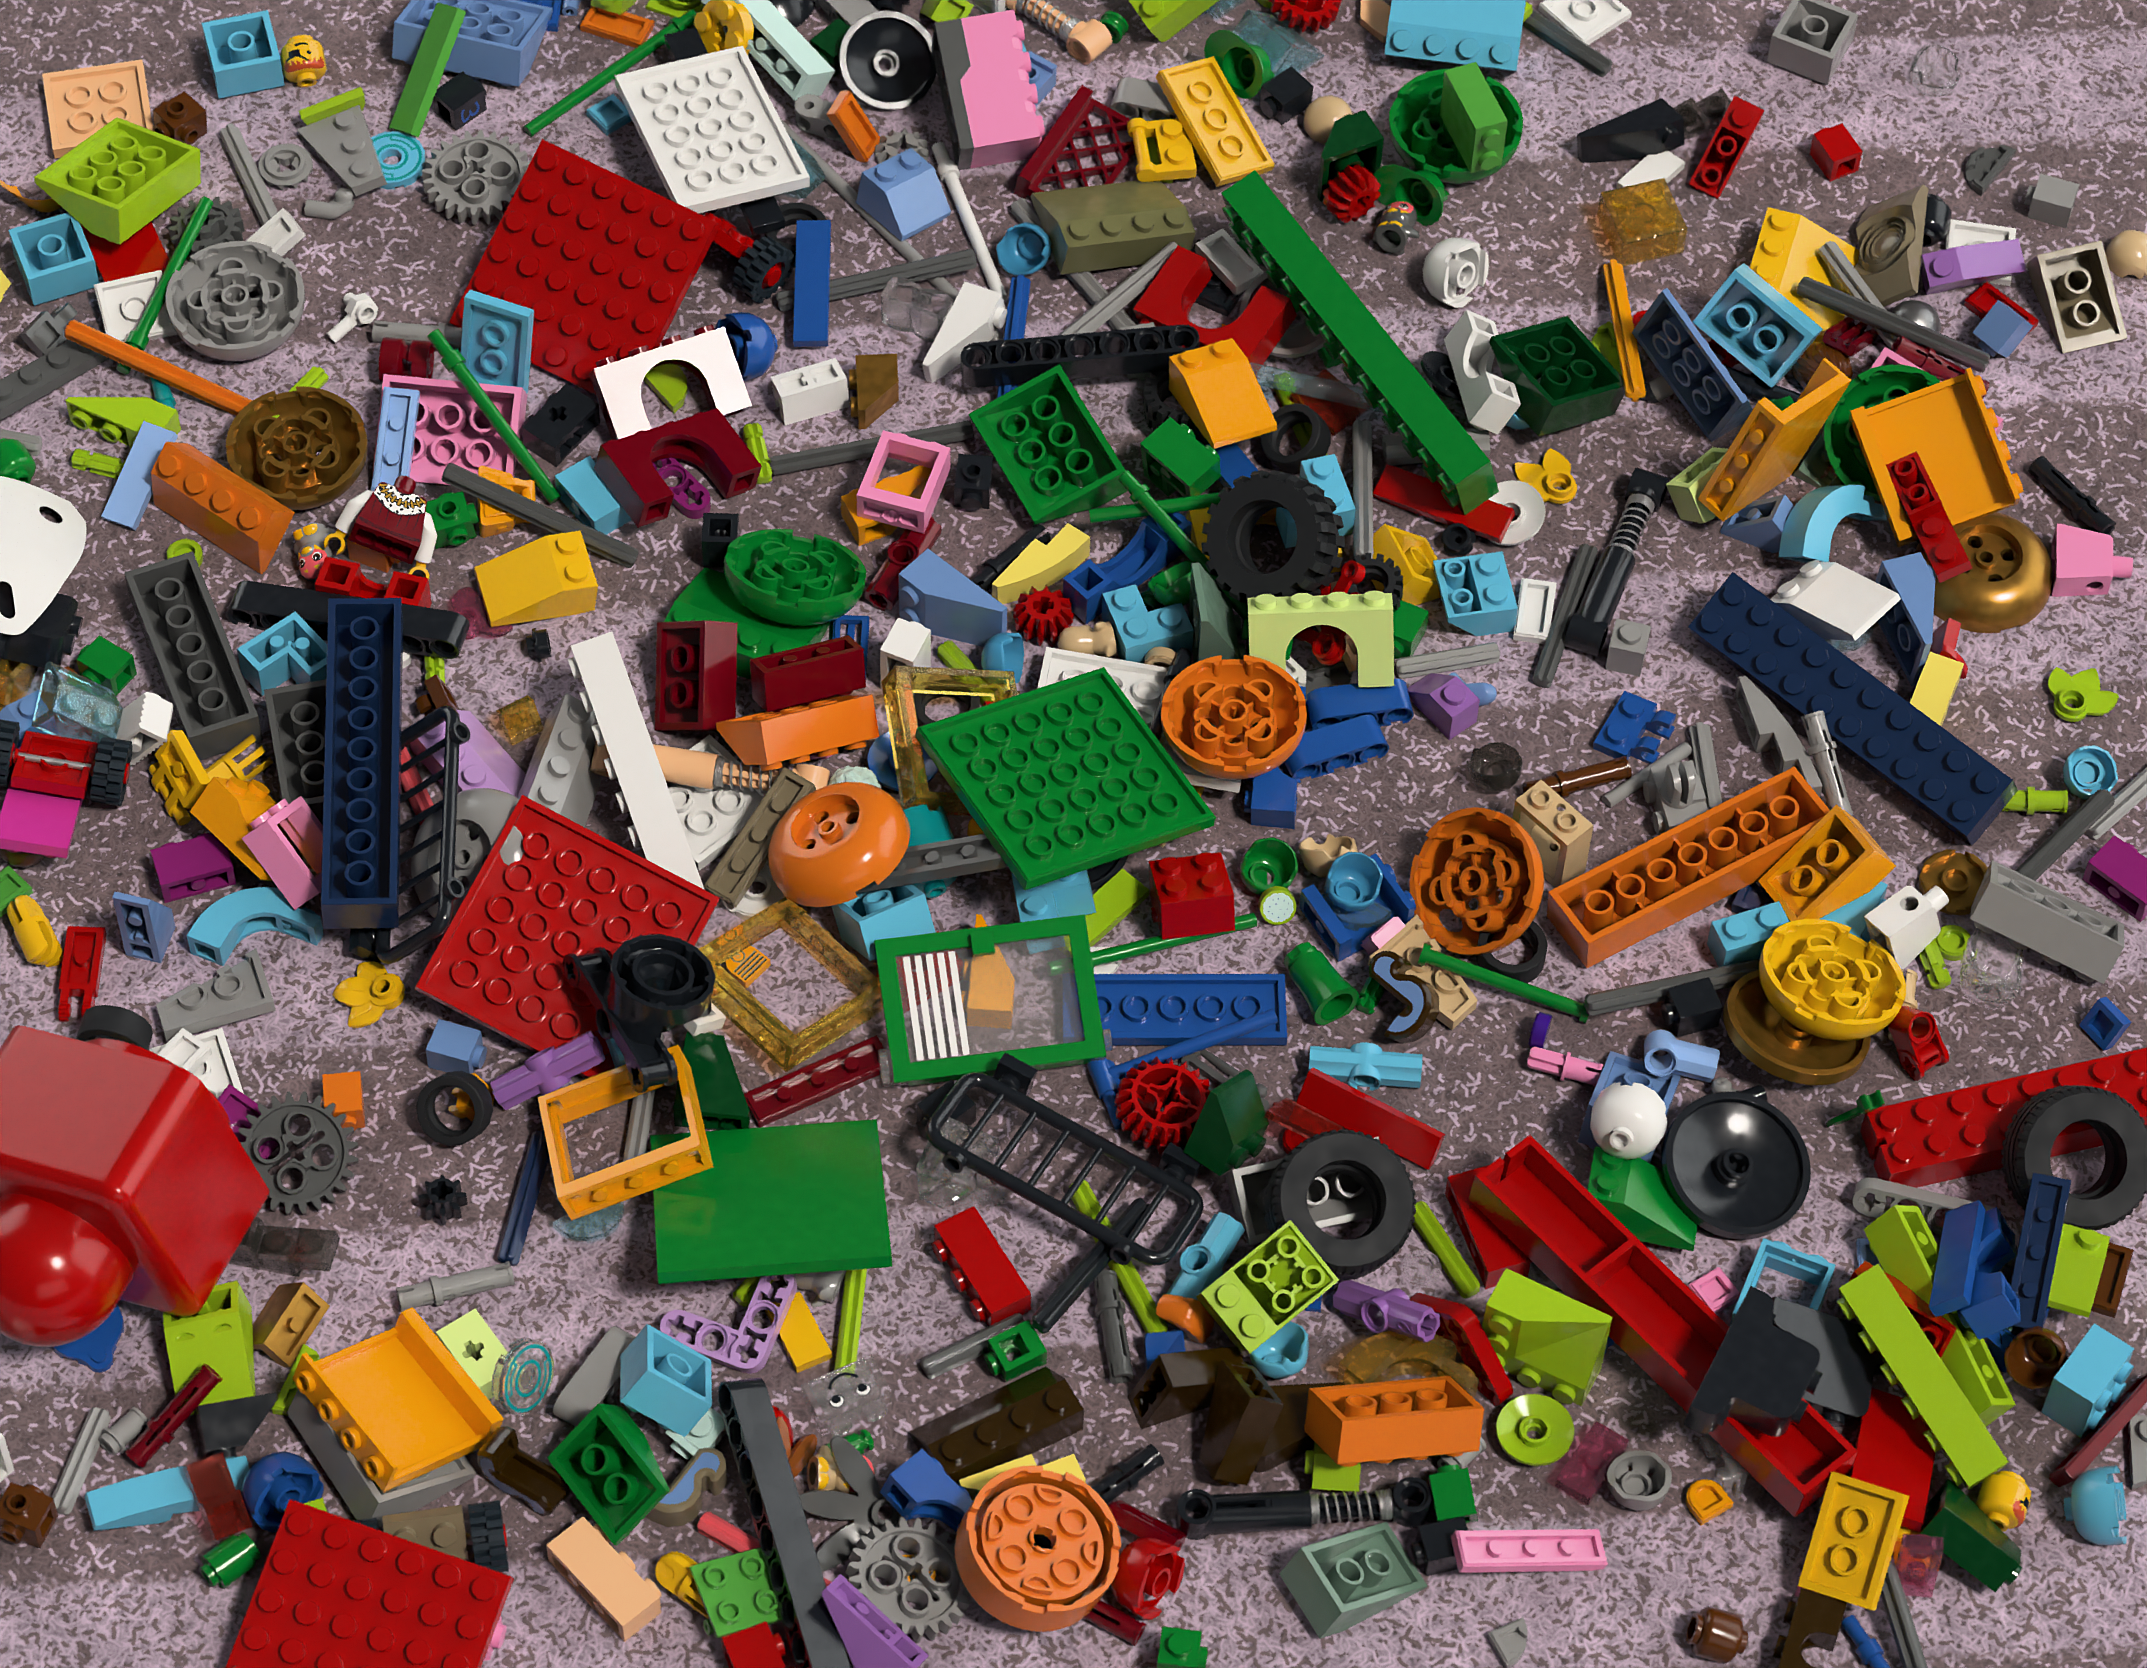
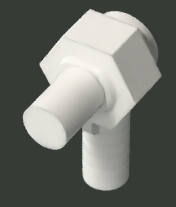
M347 293L344 296L343 302L346 305L345 312L347 315L326 333L335 344L356 325L369 324L375 320L378 307L366 293L358 295Z

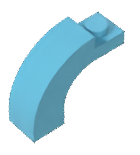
M1839 485L1817 488L1802 497L1790 512L1782 532L1779 557L1804 564L1813 560L1829 562L1832 535L1841 519L1848 517L1861 521L1887 520L1883 506L1875 503L1874 497L1864 495L1865 486Z
M256 887L231 893L209 906L193 924L187 934V940L191 954L224 966L236 945L253 933L269 930L278 931L317 946L324 932L321 917L311 909L302 907L294 910L279 888Z

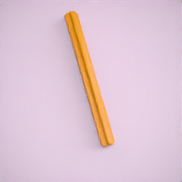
M1611 259L1609 263L1603 265L1602 269L1626 397L1631 398L1632 402H1638L1639 398L1645 397L1646 390L1637 341L1632 334L1634 325L1622 264L1617 263L1616 259Z

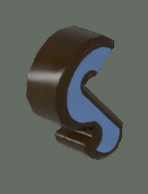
M1382 951L1372 957L1369 963V976L1406 1005V1008L1385 1031L1384 1036L1400 1043L1414 1042L1423 1037L1432 1028L1439 1014V996L1430 983L1415 975L1405 974L1406 971L1412 968L1410 961L1395 952Z
M510 1427L497 1428L477 1453L478 1465L481 1471L502 1492L525 1500L533 1512L543 1516L551 1515L571 1489L556 1469L518 1448L519 1441L515 1429Z

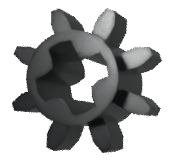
M441 1175L439 1179L432 1182L426 1181L425 1188L427 1194L419 1195L420 1207L426 1208V1219L431 1220L435 1217L441 1220L442 1225H446L447 1220L452 1217L462 1218L459 1206H465L468 1202L466 1193L461 1192L460 1180L452 1182L446 1179L444 1175Z

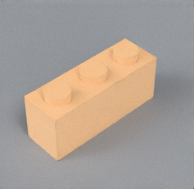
M581 1517L546 1545L548 1561L625 1642L661 1613V1592L649 1578L643 1580L635 1572V1564L624 1551L617 1553L609 1544L611 1542L598 1524L592 1526L584 1517Z

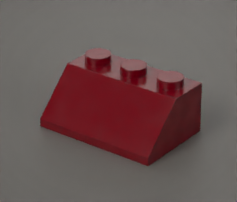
M707 620L657 622L655 730L717 731V722L736 717L738 623Z

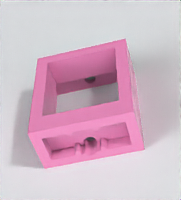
M883 430L857 493V516L925 533L950 471V447L942 446L937 442H927L911 438L902 433H892ZM887 457L932 468L921 499L875 488Z
M299 796L290 804L284 798L249 823L254 830L242 839L292 908L296 910L321 892L323 825L302 796ZM278 823H280V825H281V826L283 827V829L286 831V833L288 834V836L291 838V840H292V841L294 842V844L297 846V848L299 849V851L302 853V855H303V856L305 857V859L308 861V863L310 864V866H311V867L313 868V870L316 872V874H317L316 876H314V875L311 873V871L309 870V868L306 866V864H305V863L303 862V860L300 858V856H299L298 853L295 851V849L292 847V845L290 844V842L287 840V838H286V837L284 836V834L281 832V830H280L279 827L277 826Z

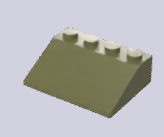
M1137 180L1031 194V200L1042 228L1050 238L1052 254L1061 275L1142 265L1170 242H1175L1177 245L1191 250L1196 234L1185 205L1161 181L1141 182Z

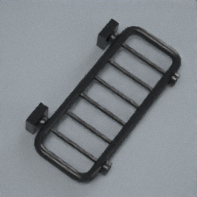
M443 706L434 710L404 729L401 738L402 752L409 743L446 721L444 739L401 765L402 774L445 747L444 769L401 795V803L443 778V799L400 825L401 834L442 809L441 831L400 855L401 864L441 840L440 862L399 886L400 895L440 871L439 893L400 916L399 926L438 903L436 918L428 927L391 949V930L395 928H351L349 952L366 960L393 964L434 941L443 934L450 923L453 901L458 900L464 895V886L459 879L454 877L459 745L469 741L470 731L463 722H460V715L454 707Z
M1006 1052L999 1060L993 1077L984 1073H970L958 1079L928 1120L925 1128L926 1138L933 1148L945 1155L942 1162L949 1171L960 1173L966 1166L1110 1245L1112 1248L1109 1254L1118 1264L1127 1265L1132 1258L1152 1266L1168 1263L1177 1254L1202 1215L1204 1209L1203 1199L1199 1192L1192 1187L1201 1168V1163L1184 1153V1149L1170 1142L1164 1150L1157 1167L1028 1097L1038 1070ZM971 1088H981L995 1095V1099L961 1146L946 1139L941 1134L942 1126ZM1002 1100L1029 1115L995 1164H992L968 1151V1148ZM1035 1118L1062 1133L1029 1181L1025 1182L1001 1169V1167ZM1068 1136L1094 1149L1095 1152L1062 1200L1059 1201L1034 1187V1185ZM1103 1154L1127 1167L1128 1170L1095 1219H1092L1067 1204ZM1136 1172L1162 1187L1127 1238L1101 1224V1222ZM1169 1190L1185 1199L1189 1207L1164 1246L1157 1251L1147 1249L1134 1241Z

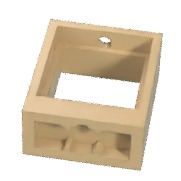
M1540 780L1515 800L1512 819L1517 821L1533 839L1541 856L1544 879L1556 888L1585 872L1594 825L1544 781ZM1557 807H1563L1565 810L1559 811Z

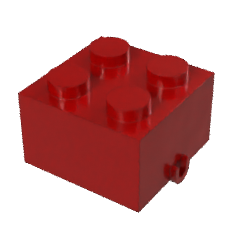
M1221 852L1200 853L1194 856L1178 858L1166 857L1161 860L1149 861L1150 897L1153 905L1151 916L1153 923H1158L1162 940L1235 931L1234 893Z

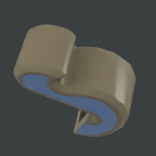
M714 1448L699 1449L669 1486L670 1491L646 1515V1518L666 1527L684 1526L695 1519L702 1509L703 1492L709 1490L712 1495L717 1496L726 1486V1460L723 1454Z

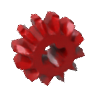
M1359 164L1353 167L1348 165L1343 172H1337L1336 177L1328 181L1330 186L1323 192L1325 196L1323 203L1327 210L1338 220L1344 223L1351 220L1356 222L1361 215L1367 216V211L1375 207L1374 201L1381 195L1379 192L1381 185L1377 178L1366 168Z
M1047 584L1043 591H1038L1032 586L1029 590V595L1021 593L1018 598V604H1015L1013 608V618H1015L1017 633H1024L1026 642L1037 637L1039 646L1044 642V638H1048L1055 645L1060 633L1073 623L1074 614L1072 613L1070 598H1063L1061 589L1050 592Z

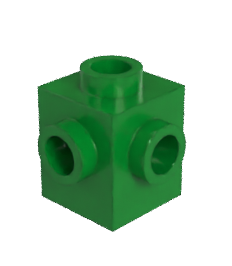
M463 491L445 493L437 499L427 501L426 512L432 516L437 533L436 549L448 545H461L469 539L477 537L473 525L480 522L474 502L467 504Z

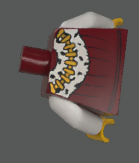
M398 476L394 486L380 482L374 491L365 490L349 500L335 524L336 532L325 538L324 548H327L331 539L337 538L341 541V547L336 555L342 554L346 548L344 538L346 534H350L348 540L411 565L413 560H416L415 566L411 567L407 574L412 575L415 570H420L423 573V577L429 579V573L425 568L427 563H431L437 533L432 516L426 512L427 501L425 498L414 494L416 482L408 476Z

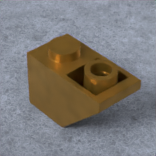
M897 354L855 355L856 369H849L850 390H857V396L850 397L851 418L858 417L859 429L869 427L899 400Z

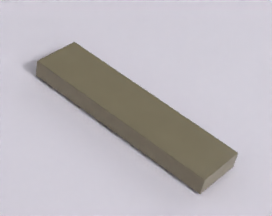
M784 767L703 886L704 889L736 908L768 861L770 839L779 820L797 801L815 791V785Z

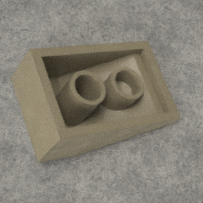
M2102 240L2039 254L2027 263L2034 293L2062 354L2128 339Z

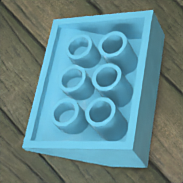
M1392 0L1384 55L1457 65L1476 62L1478 67L1516 72L1526 0Z

